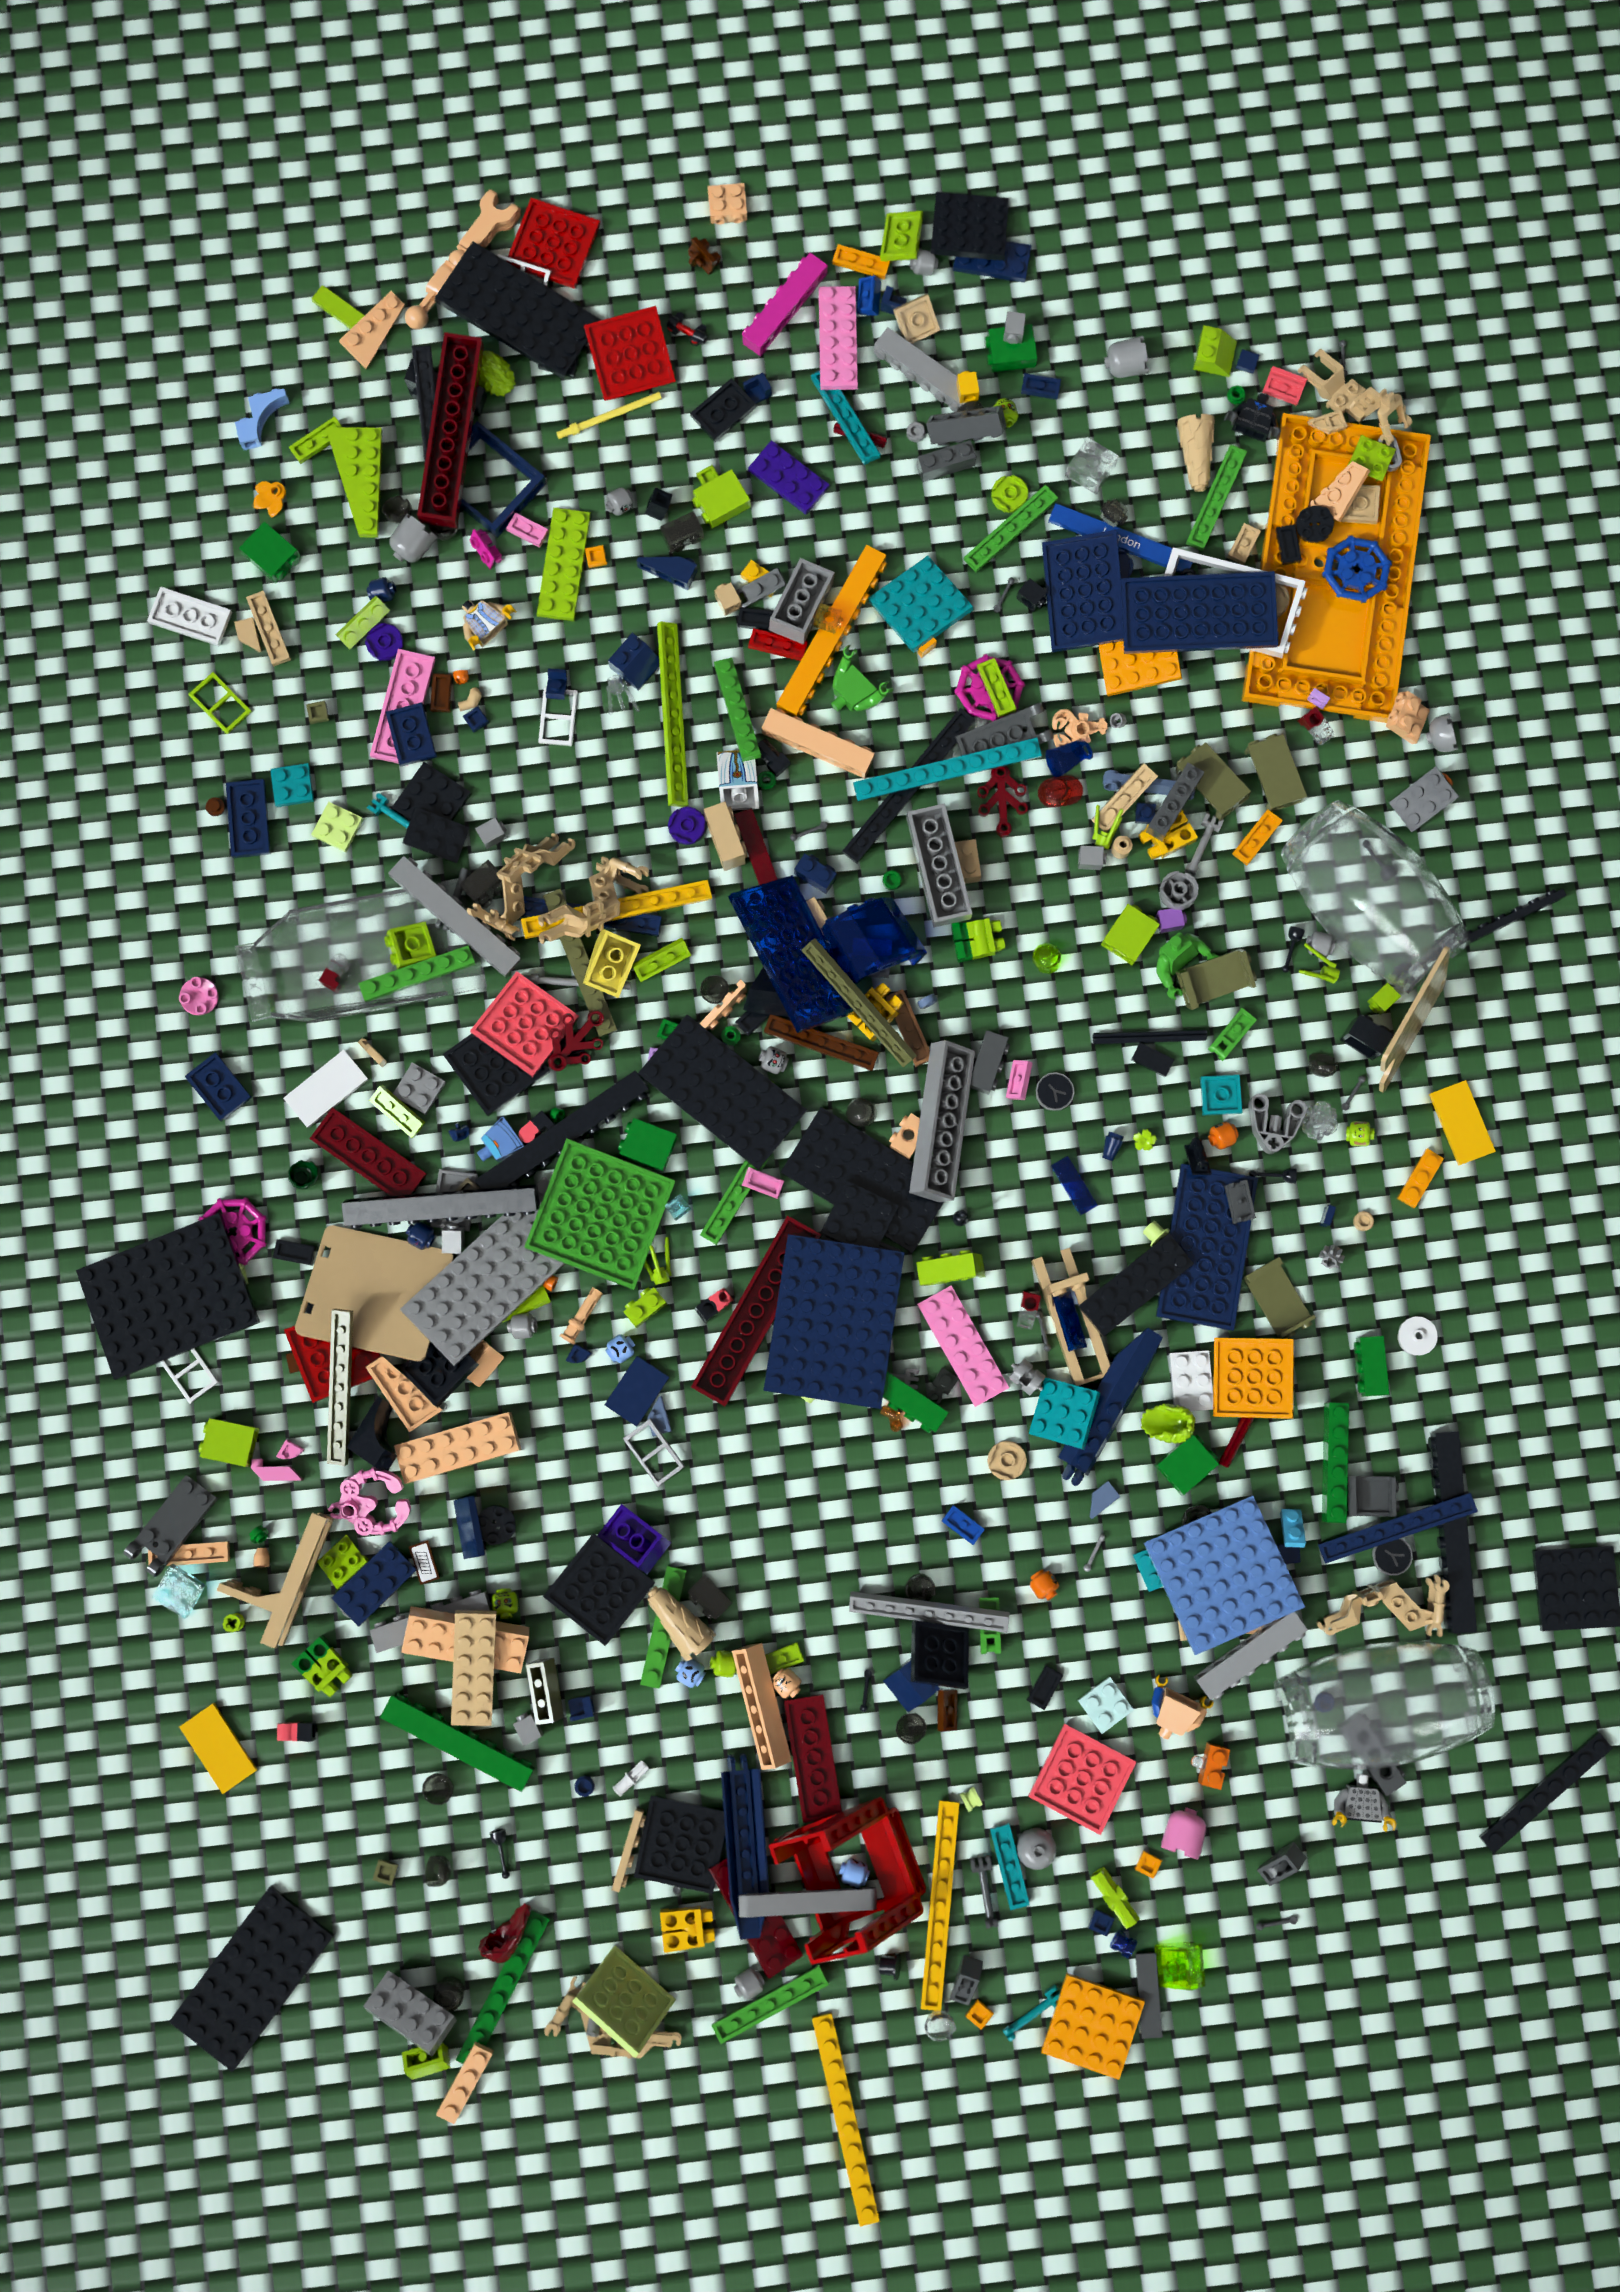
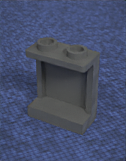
M1348 1476L1347 1516L1396 1517V1513L1399 1512V1502L1396 1501L1399 1483L1396 1481V1477Z

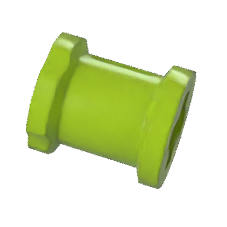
M239 1613L230 1614L224 1618L222 1625L226 1631H239L244 1627L245 1619ZM236 1619L237 1623H235V1626H231L230 1623Z

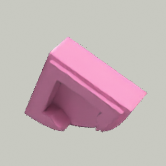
M286 1439L276 1457L292 1459L299 1456L304 1449Z

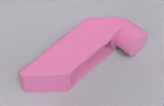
M251 1459V1469L263 1481L303 1480L292 1467H263V1459Z

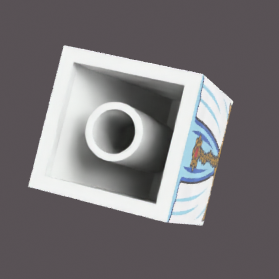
M739 750L717 752L721 803L726 802L727 807L731 806L732 811L748 810L751 808L759 809L755 759L742 762Z

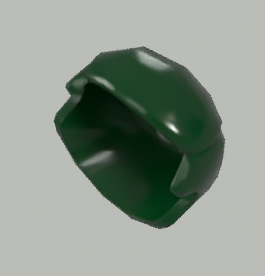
M300 1160L294 1163L288 1171V1181L297 1189H308L314 1186L318 1179V1168L312 1161Z

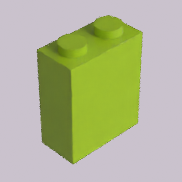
M732 469L693 490V504L697 509L700 508L705 524L709 523L712 529L751 508L750 499Z
M1127 904L1101 945L1133 966L1160 924L1157 923L1158 920L1153 916H1147L1142 913L1138 906Z
M209 1418L203 1429V1433H205L204 1441H201L199 1445L200 1457L251 1467V1459L253 1458L260 1428Z

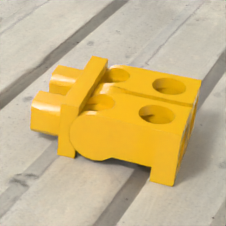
M1183 811L1180 812L1163 841L1146 833L1147 827L1139 834L1138 837L1143 844L1152 841L1154 844L1153 847L1147 850L1151 859H1156L1160 856L1163 859L1167 855L1196 842L1198 836L1191 824H1187L1188 819Z
M881 983L876 988L871 987L865 996L890 1024L899 1014L898 1010L904 1002L896 995L888 1002L884 997L891 989L885 983ZM852 1008L845 1013L870 1040L875 1041L877 1039Z
M701 1906L660 1909L664 1953L704 1947L705 1943L715 1941L714 1928L703 1929L702 1922L713 1921L712 1909H701Z

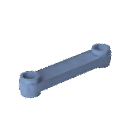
M1107 770L1103 776V788L1108 791L1120 789L1132 775L1119 774L1118 771ZM1156 778L1144 792L1168 795L1176 781ZM1195 790L1193 791L1192 795L1190 796V798H1189L1188 800H1191V799L1194 798Z

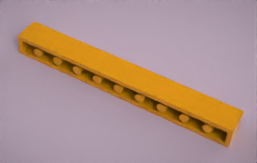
M868 545L865 546L777 702V708L785 711L786 715L799 717V715L802 716L807 708L806 702L808 699L811 700L816 692L814 688L817 683L821 684L825 674L823 672L826 667L830 668L834 658L832 656L835 651L839 652L843 644L841 640L844 635L848 636L850 633L851 623L853 619L857 620L859 617L861 605H865L868 601L870 589L876 587L879 573L885 571L888 564L886 562V554Z

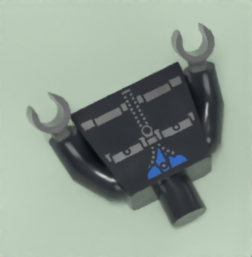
M1263 393L1258 394L1256 400L1249 398L1246 403H1240L1228 411L1224 418V421L1230 420L1232 422V431L1265 442L1266 438L1270 439L1271 436L1278 440L1281 433L1276 415L1273 413V406L1267 404L1269 397Z

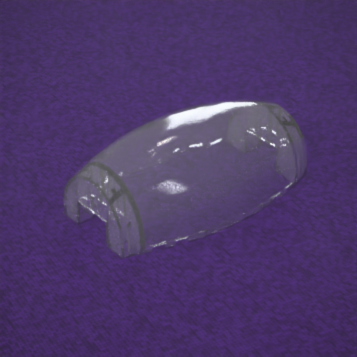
M1336 800L1312 816L1293 834L1283 847L1281 856L1286 864L1288 873L1292 876L1295 887L1300 891L1305 899L1304 902L1318 922L1354 959L1366 965L1372 970L1371 972L1376 975L1379 974L1388 980L1389 984L1398 987L1400 990L1409 994L1422 984L1445 946L1450 947L1449 958L1453 959L1469 945L1470 939L1462 919L1435 874L1401 838L1363 811L1341 800Z
M1393 1641L1349 1648L1320 1657L1274 1681L1277 1701L1283 1702L1291 1741L1286 1742L1291 1763L1315 1768L1371 1770L1422 1761L1470 1742L1492 1729L1495 1722L1492 1686L1481 1656L1474 1648L1449 1643Z

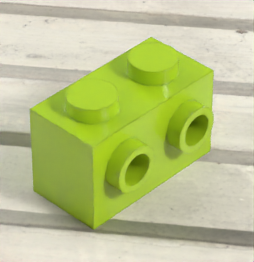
M654 1287L652 1289L646 1288L640 1293L641 1298L636 1302L633 1299L625 1305L626 1310L623 1312L636 1328L667 1305L666 1301Z
M443 2042L433 2057L419 2047L402 2052L404 2073L412 2080L451 2068L449 2049Z

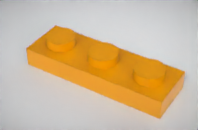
M838 244L832 264L867 275H875L877 278L885 280L890 261H881L880 256Z
M1267 809L1232 855L1245 865H1248L1283 820Z
M1428 1148L1425 1149L1397 1199L1415 1208L1444 1158Z

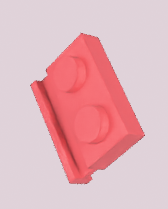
M1272 366L1262 393L1297 406L1307 378Z

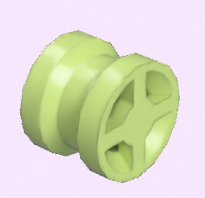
M974 1786L968 1792L960 1793L968 1812H971L976 1806L980 1807L983 1805Z

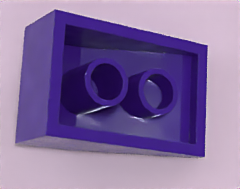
M622 1504L597 1535L646 1574L650 1572L671 1544L668 1539Z

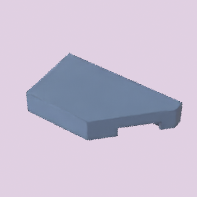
M660 1396L647 1418L648 1420L651 1418L659 1431L664 1434L671 1432L672 1429L663 1398ZM650 1427L652 1436H657L653 1429Z
M1109 1481L1092 1493L1089 1514L1091 1519L1120 1498Z

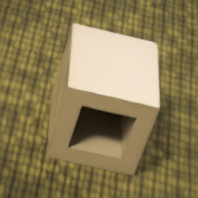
M731 582L728 584L723 583L714 590L715 598L725 616L742 607L741 600Z

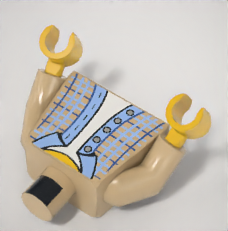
M470 600L463 604L462 608L467 613L463 617L465 622L463 631L465 639L470 644L472 650H475L474 646L477 644L483 648L508 625L506 617L510 620L512 618L510 614L517 612L512 605L504 606L493 602L486 603L480 601L475 606Z

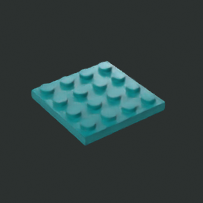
M929 556L923 558L868 598L869 603L913 653L973 611V605Z

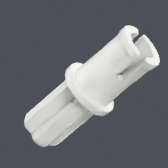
M640 1761L612 1787L614 1791L621 1797L633 1784L636 1785V1781L649 1770L648 1765L644 1761Z

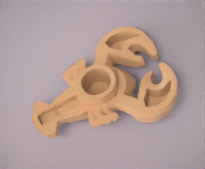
M1060 709L1052 718V728L1057 730V724L1060 722L1058 728L1061 729L1069 721L1064 732L1071 739L1059 734V737L1062 739L1060 742L1057 734H1055L1053 739L1055 746L1064 753L1072 752L1076 748L1079 739H1081V744L1084 745L1091 742L1090 734L1097 731L1101 735L1106 734L1107 722H1105L1104 718H1100L1098 722L1088 721L1089 715L1087 713H1078L1079 720H1077L1070 710Z

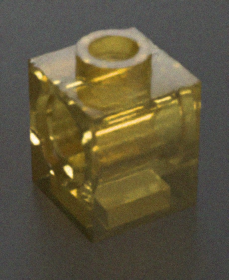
M820 603L814 618V627L835 634L837 628L841 629L843 624L842 610ZM830 616L833 617L834 620L832 622H827L825 618Z

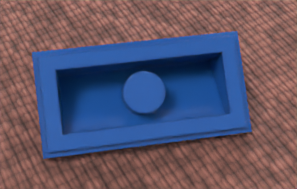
M875 275L859 279L856 313L859 315H879L881 280Z

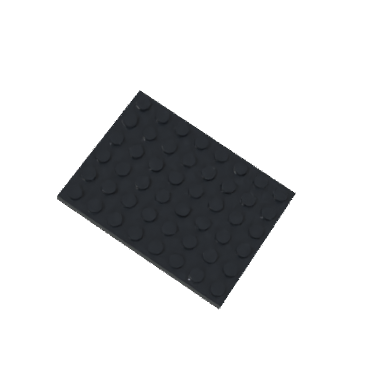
M221 1213L76 1270L114 1380L260 1323Z

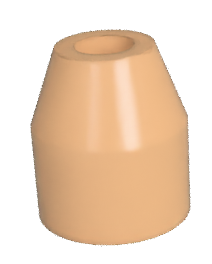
M257 1548L254 1554L253 1567H270V1555L267 1548Z

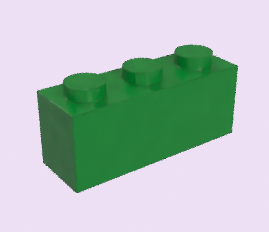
M1384 1336L1356 1338L1354 1352L1357 1354L1358 1362H1356L1355 1367L1360 1377V1381L1357 1383L1358 1392L1361 1393V1397L1390 1395Z

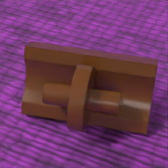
M697 237L691 239L692 244L688 249V255L691 257L689 264L692 267L696 265L700 268L702 267L710 275L713 273L714 267L719 264L721 256L718 252L710 253L708 251L710 245L705 238L698 240Z

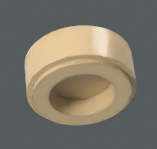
M1362 1211L1354 1216L1353 1224L1359 1231H1367L1372 1228L1374 1218L1369 1212Z

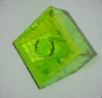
M1190 1942L1155 1944L1159 1987L1192 1991L1206 1986L1202 1944Z

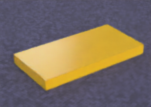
M1466 1080L1429 1094L1458 1166L1496 1152Z
M215 1703L179 1727L222 1794L258 1770Z

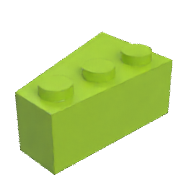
M971 1250L959 1251L960 1255L952 1256V1253L941 1254V1258L934 1259L933 1256L923 1257L921 1262H916L920 1286H928L958 1280L963 1281L976 1277L984 1278L986 1276L982 1254L971 1253Z

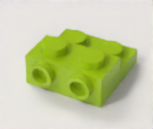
M426 921L389 929L386 933L387 936L384 937L386 947H390L392 951L390 961L392 965H396L397 969L436 956Z

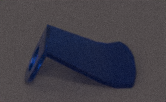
M1076 740L1046 750L1045 757L1049 770L1055 778H1058L1082 760L1092 759L1093 752L1087 742ZM1084 746L1088 749L1089 755L1085 752Z

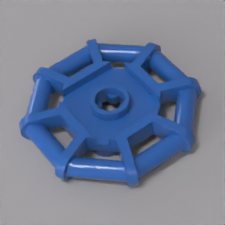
M1349 535L1347 539L1327 549V558L1322 577L1330 584L1336 593V597L1366 603L1369 598L1387 589V580L1392 561L1384 554L1377 544L1378 541L1356 538L1353 535ZM1354 545L1369 549L1367 552L1355 550ZM1349 546V551L1345 555L1341 556L1338 554V552ZM1372 550L1381 563H1376L1374 557L1370 555ZM1335 559L1338 561L1337 570L1333 571L1332 567ZM1358 566L1361 571L1356 574L1352 567ZM1377 569H1382L1380 580L1375 578ZM1335 576L1342 580V588L1334 578ZM1373 584L1375 586L1367 592L1364 591L1366 585ZM1346 588L1356 589V590H1358V593H1357V592H1352V591H1347V590H1345V589H1346Z

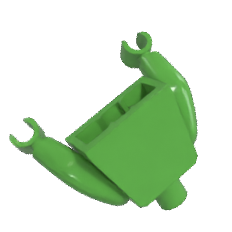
M850 645L843 649L844 655L833 679L832 686L837 698L831 705L837 712L844 706L850 711H863L873 708L885 698L887 693L893 692V687L886 688L889 681L881 683L879 690H877L853 664L851 665L852 656L857 653V649H854L851 653L849 651Z
M1181 932L1177 933L1159 951L1156 973L1164 987L1168 988L1167 995L1171 999L1177 1000L1175 993L1179 996L1183 995L1181 989L1173 986L1172 976L1176 974V971H1179L1197 956L1198 952L1204 957L1207 956V960L1218 957L1217 954L1210 952L1211 949L1200 938L1191 933L1184 935Z

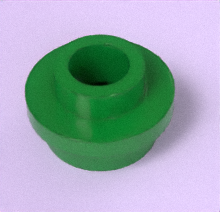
M1233 386L1227 392L1228 401L1235 405L1242 403L1246 397V393L1241 386ZM1233 394H1237L1239 398L1234 397Z
M763 771L758 775L757 783L760 788L769 790L775 786L776 777L770 771ZM765 778L770 779V782L766 784L763 782V780Z
M729 1026L722 1031V1041L727 1045L733 1046L740 1041L741 1035L736 1027ZM728 1033H734V1038L729 1039L727 1037Z
M262 1525L254 1528L249 1534L251 1537L250 1541L253 1544L264 1542L268 1538L269 1530Z

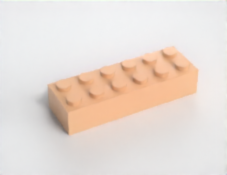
M511 1412L394 1445L404 1484L522 1451Z
M411 1606L401 1653L453 1662L455 1614ZM496 1621L494 1669L521 1674L529 1640V1627Z

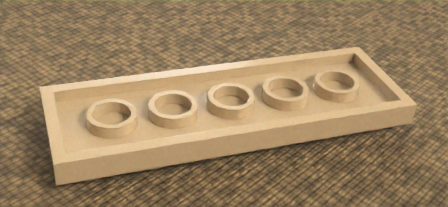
M455 1610L451 1725L492 1726L496 1611Z

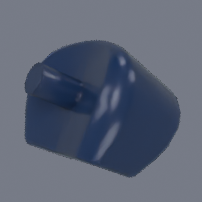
M459 1123L455 1124V1129L448 1131L452 1140L456 1142L464 1140L469 1136V1127L467 1125L459 1126Z

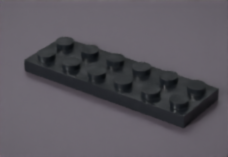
M1169 1233L1078 1307L1100 1335L1104 1337L1194 1263Z

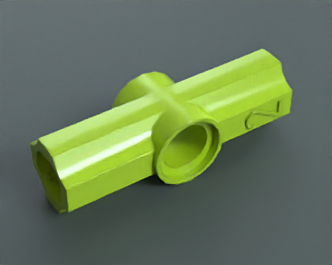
M1104 1867L1096 1870L1090 1878L1101 1892L1102 1898L1111 1911L1115 1912L1126 1929L1135 1925L1140 1918L1127 1901V1896L1119 1885L1115 1884L1113 1878Z

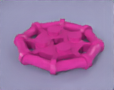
M983 654L979 659L961 667V674L954 692L969 715L995 721L1001 717L998 718L990 697L987 691H985L986 688L980 674L972 672V670L977 668V664L995 658L988 656V654ZM995 658L998 666L1003 667L1001 674L1008 690L1015 689L1012 699L1017 711L1025 682L1021 680L1011 660L1006 661ZM1007 671L1013 679L1014 683H1008L1007 679L1005 678L1004 674ZM967 677L972 679L970 688H964ZM966 694H970L972 696L973 700L975 701L974 705H971ZM978 706H986L988 709H990V712L979 710L977 708Z
M218 1198L217 1202L202 1217L199 1216L198 1220L200 1221L215 1215L221 1209L228 1234L230 1228H237V1235H231L230 1239L234 1250L238 1251L240 1257H237L238 1262L244 1266L248 1265V1262L267 1245L265 1243L267 1217L249 1201V1198ZM240 1206L239 1212H228L226 1207ZM246 1209L256 1218L255 1220L250 1221L244 1215ZM258 1224V1239L253 1238L252 1229L253 1226ZM251 1242L256 1243L246 1254L243 1250Z

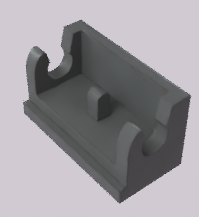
M1243 1180L1224 1186L1233 1224L1255 1219L1256 1216L1248 1181Z

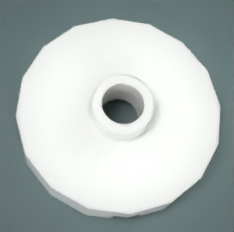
M1411 1317L1400 1325L1397 1339L1400 1347L1405 1352L1420 1356L1429 1353L1437 1343V1330L1430 1320L1424 1317ZM1417 1332L1421 1334L1420 1339H1417L1415 1337V1334Z

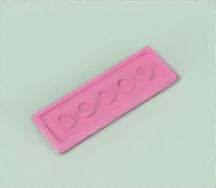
M855 286L819 287L820 390L858 389Z
M398 649L370 752L371 758L399 764L386 712L421 702L424 705L436 660L435 657Z
M952 1285L917 1304L974 1407L1009 1388Z

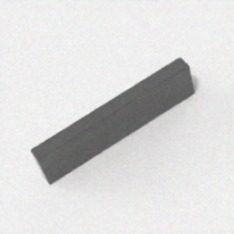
M1135 1953L1138 1998L1145 2001L1140 2015L1141 2038H1162L1156 1953Z

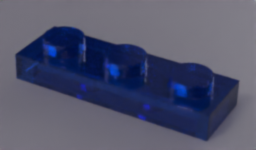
M1068 1156L1050 1166L1080 1216L1098 1206Z
M1067 1291L1065 1294L1053 1297L1068 1351L1086 1348L1085 1337L1071 1292Z

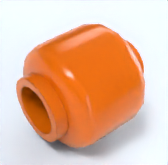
M1222 1122L1212 1126L1208 1136L1209 1143L1219 1150L1230 1147L1237 1141L1239 1136L1238 1130L1234 1124L1229 1122Z
M1042 1569L1031 1576L1030 1587L1038 1599L1046 1598L1050 1600L1057 1595L1056 1590L1059 1588V1583L1052 1572Z

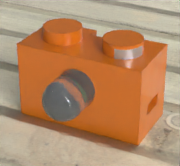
M1207 1742L1204 1756L1196 1755L1191 1758V1765L1200 1769L1198 1783L1207 1787L1222 1789L1225 1773L1222 1772V1766H1227L1230 1749Z

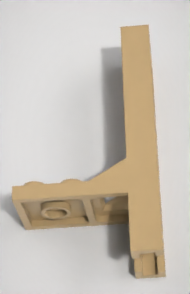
M1067 1248L1060 1252L1069 1276L1068 1279L1051 1284L1043 1258L1040 1257L1031 1262L1073 1385L1079 1386L1103 1378L1110 1367V1363L1099 1332L1081 1311L1101 1369L1099 1375L1088 1379L1083 1378L1056 1296L1065 1294L1067 1292L1066 1289L1071 1288L1075 1293L1078 1305H1080L1087 1299L1085 1283L1089 1281L1087 1272L1079 1275L1071 1250Z
M321 1512L311 1514L280 1593L264 1595L261 1594L260 1589L252 1586L250 1588L243 1587L242 1582L234 1579L219 1583L216 1591L272 1612L260 1643L272 1648H277L278 1645L284 1646L334 1521V1518Z

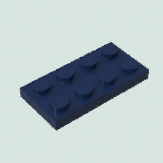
M1006 241L1004 261L955 257L953 271L1025 283L1031 245Z
M258 779L226 783L231 857L241 858L270 855L265 780Z
M389 1541L332 1597V1600L360 1627L418 1569Z

